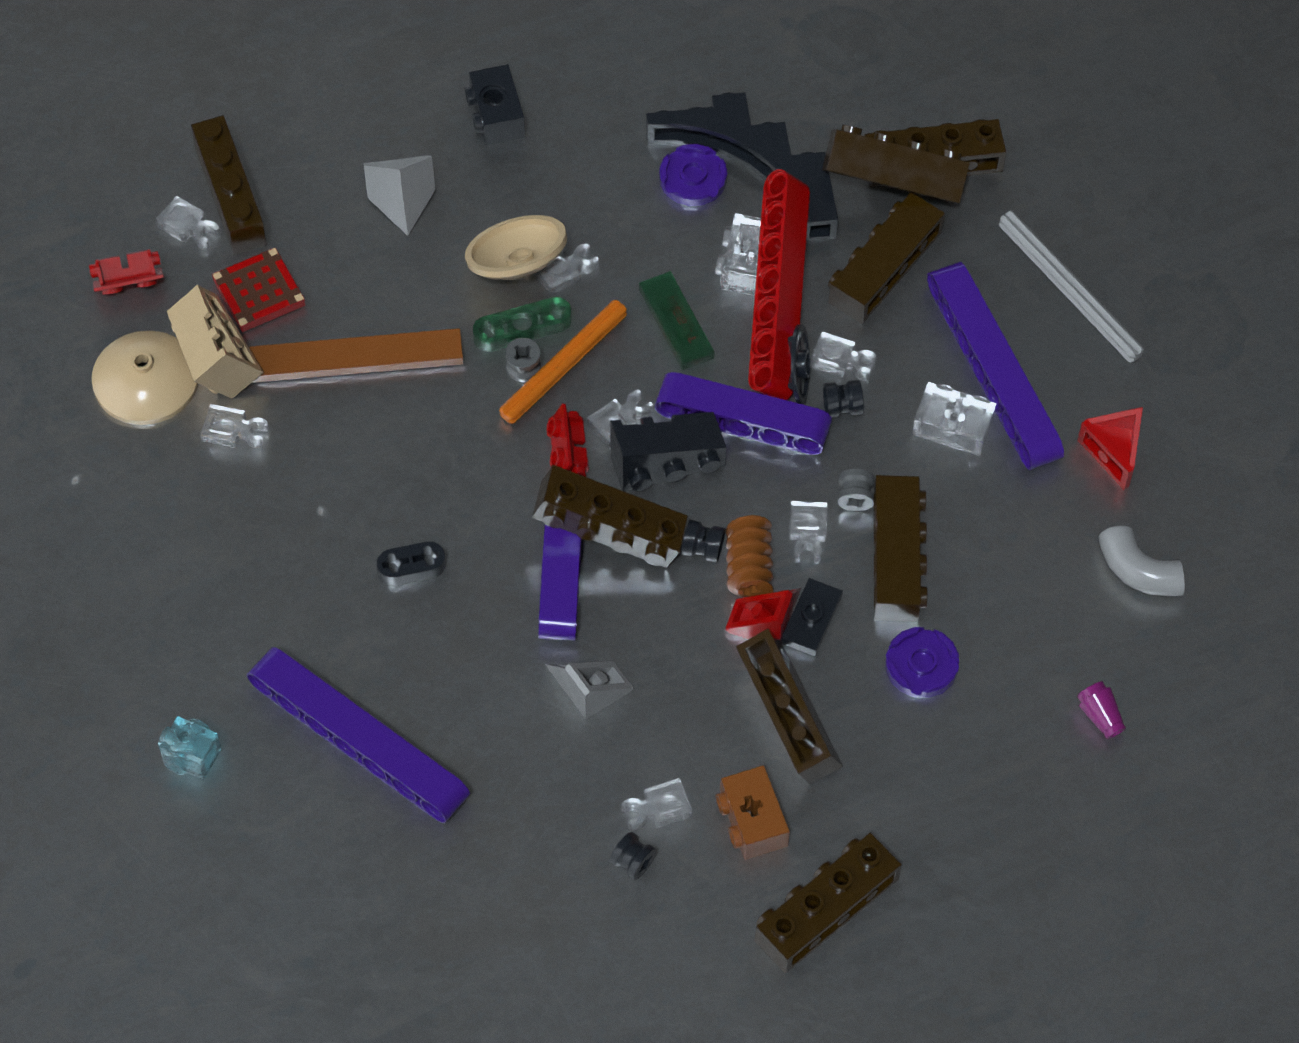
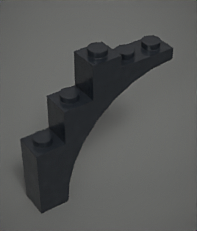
M727 92L721 95H712L711 107H692L685 110H660L655 113H646L647 144H699L710 147L716 153L726 155L749 167L764 180L776 169H782L808 185L810 192L806 242L836 239L838 216L830 174L822 170L826 153L803 152L791 155L785 122H764L758 125H751L745 92Z

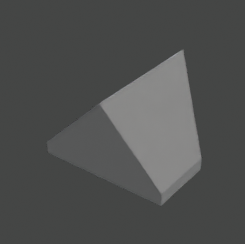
M432 155L363 163L368 199L408 236L436 190Z
M614 661L569 663L568 665L545 664L585 719L626 696L634 689Z

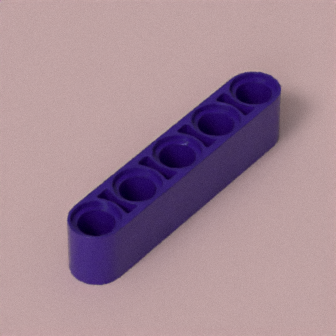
M677 372L665 374L654 406L660 415L671 419L672 415L714 412L720 431L723 433L808 455L822 453L832 423L831 416L818 408Z
M545 524L539 608V639L576 641L581 538L572 532L561 528H552Z

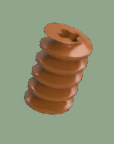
M759 515L739 517L732 520L726 528V548L728 550L726 555L728 563L726 568L728 575L727 587L730 592L739 597L772 593L774 590L772 584L769 583L773 579V573L769 570L773 566V561L769 557L773 552L769 544L772 540V534L768 531L771 529L772 524L765 517Z

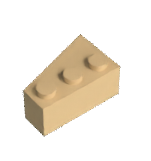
M196 285L166 311L172 324L171 328L176 334L194 382L207 387L214 394L220 393L233 399L263 373L215 293Z

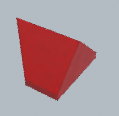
M1143 407L1088 418L1081 423L1077 439L1123 490L1130 486L1135 468Z
M801 588L736 599L725 630L730 634L750 639L769 629L781 641Z

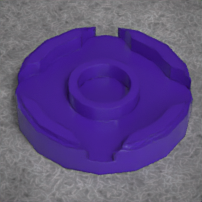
M699 144L679 146L675 152H672L670 155L668 153L662 160L659 168L660 186L666 196L678 204L690 207L706 205L715 201L725 189L727 183L726 163L710 147Z
M913 627L900 632L891 641L885 657V671L890 682L900 692L914 698H931L943 694L953 685L959 671V653L953 641L943 632L935 629L934 631L924 630V627Z

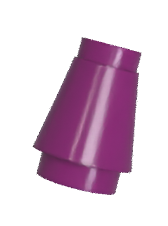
M1103 681L1087 687L1077 695L1081 702L1079 708L1104 734L1107 740L1126 730L1111 687L1107 688Z

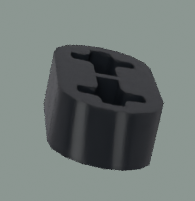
M432 541L383 551L377 559L378 577L384 584L389 586H399L433 579L440 576L446 567L443 548L438 543ZM431 555L434 564L427 565L424 556ZM395 562L398 572L391 573L389 563Z

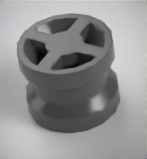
M517 338L508 344L505 351L507 374L517 382H527L541 369L540 348L535 341L528 338ZM519 356H528V358L522 359Z
M848 469L843 471L839 475V486L842 488V491L838 494L839 506L849 511H865L870 509L874 504V495L871 492L875 483L874 475L864 469Z

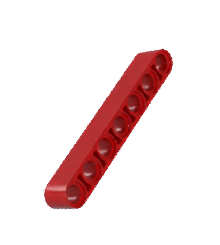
M776 169L768 175L763 187L748 382L751 389L760 394L787 400L793 393V390L788 388L791 373V353L788 337L793 336L796 325L800 324L810 192L807 184L782 169Z

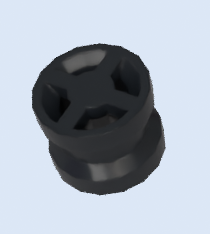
M631 831L620 840L610 856V863L615 867L622 866L627 870L629 877L637 880L652 864L657 854V849L650 844H642L639 841V836Z

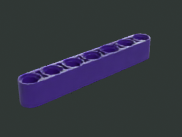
M957 262L929 272L927 274V283L931 295L1024 466L1028 470H1032L1062 459L1064 457V448L1059 434L964 263Z
M271 647L247 673L248 680L258 691L435 820L446 823L470 796L467 786L455 775L280 649Z

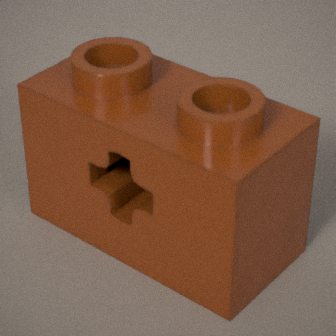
M764 765L721 778L720 793L715 795L717 806L722 816L728 815L731 827H728L731 843L734 849H741L744 860L788 847L790 831Z

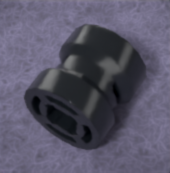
M849 380L845 385H837L835 382L823 384L824 409L831 418H838L842 413H849L851 416L863 415L864 400L860 380Z
M690 519L684 534L681 554L689 557L700 555L704 556L706 561L717 563L721 555L726 528L719 526L708 528L704 527L701 522Z

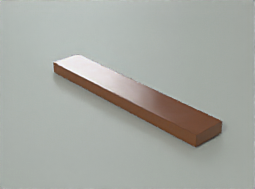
M460 328L249 346L250 351L263 371L252 383L463 365Z

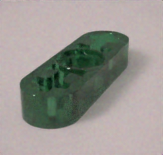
M552 297L480 317L473 325L474 344L480 350L491 352L506 348L511 341L517 338L535 340L563 332L569 328L572 321L571 306L563 298ZM556 311L558 315H561V318L555 319L553 315H550V312ZM537 315H540V321H542L540 325H538ZM520 318L528 319L532 323L531 327L527 330H518L512 324ZM503 324L507 325L508 334H504ZM490 329V332L494 334V336L488 338V336L484 334L483 331Z

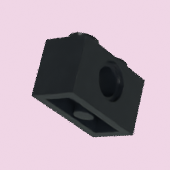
M509 64L469 72L470 86L464 87L468 107L474 106L476 113L472 114L476 134L482 133L485 146L525 138L524 115Z

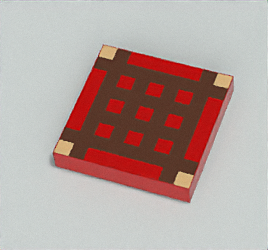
M276 248L267 250L212 274L213 282L242 333L306 306L303 295Z

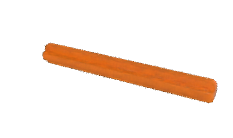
M618 300L611 301L500 407L499 411L502 419L509 424L515 423L626 317L627 308L625 305L621 304Z

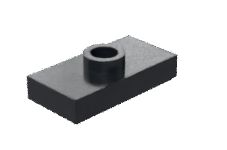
M809 578L781 637V643L816 656L840 603L843 590Z

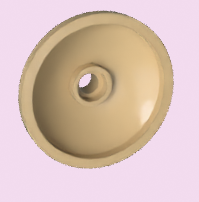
M529 215L512 218L495 224L478 234L467 246L465 260L468 268L473 273L484 278L494 280L525 278L541 271L560 255L567 243V232L561 221L550 216Z
M138 331L116 339L101 352L92 371V387L100 406L112 417L136 425L155 424L174 417L190 403L198 387V383L194 382L177 338L160 331ZM141 363H147V365L143 367L137 366Z

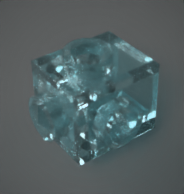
M179 716L176 717L171 727L167 726L163 730L158 742L163 762L170 771L179 775L188 773L202 780L206 778L222 750L218 733L210 730L200 720L191 718L188 721Z

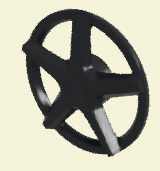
M797 324L793 336L788 337L791 353V373L788 388L793 390L796 403L803 404L808 396L811 358L806 328L802 324ZM802 337L804 342V350H801ZM801 378H805L803 394L801 391Z

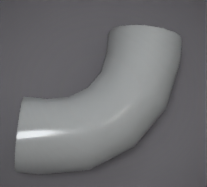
M1115 526L1105 529L1098 536L1100 548L1107 565L1125 585L1147 595L1183 596L1185 580L1182 563L1179 559L1157 560L1146 555L1139 548L1134 529L1128 526Z

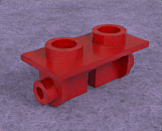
M150 249L128 253L126 256L129 267L124 268L121 266L119 255L96 259L94 264H89L91 278H99L98 281H93L94 292L102 290V294H114L122 291V286L136 283L137 287H148L157 284V279L164 278L162 268H154L155 265L161 264L158 251L151 252Z
M562 403L547 423V436L551 438L552 445L550 466L555 465L586 477V473L589 471L587 450L585 447L574 446V444L583 445L586 442L584 420L577 411L567 412L566 404Z

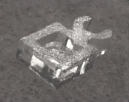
M178 196L155 219L157 227L183 243L191 236L195 239L196 245L204 250L210 248L209 240L203 237L205 234H213L218 238L221 235L220 228L215 222L205 221L204 211Z
M588 243L581 244L575 249L574 254L570 256L563 249L553 262L535 274L550 296H553L580 283V272L591 273L597 270L599 259L597 256L590 260L582 259L590 254V246Z
M821 332L811 357V368L842 378L845 371L849 370L852 371L856 378L869 380L871 369L862 367L860 364L868 363L875 365L876 354L869 350L855 352V342Z
M635 390L628 395L625 404L621 405L614 399L587 417V425L610 449V420L621 419L623 425L637 424L636 420L651 416L653 404L649 402L643 407L635 406L641 400V391Z
M210 404L200 435L204 442L237 448L240 439L245 440L250 447L262 448V437L253 435V432L258 430L268 432L269 428L267 420L257 417L247 421L244 410Z
M791 501L789 540H798L794 546V561L800 563L801 552L809 550L814 554V563L819 564L822 547L818 541H826L827 503Z
M680 778L644 789L645 800L643 801L630 798L621 803L622 814L629 811H635L639 814L637 818L628 820L627 827L629 831L641 829L646 824V821L653 819L657 829L691 818L693 812Z

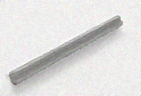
M1008 211L1002 215L999 222L1002 230L1130 363L1140 359L1143 355L1144 347L1013 211Z

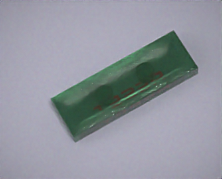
M671 271L640 282L639 291L682 371L714 359L715 352Z

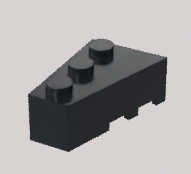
M714 412L672 415V421L654 423L652 417H644L640 420L641 424L623 425L621 419L610 420V457L622 491H642L653 484L665 481L676 482L691 474L699 472L710 473L722 466H726L727 447Z

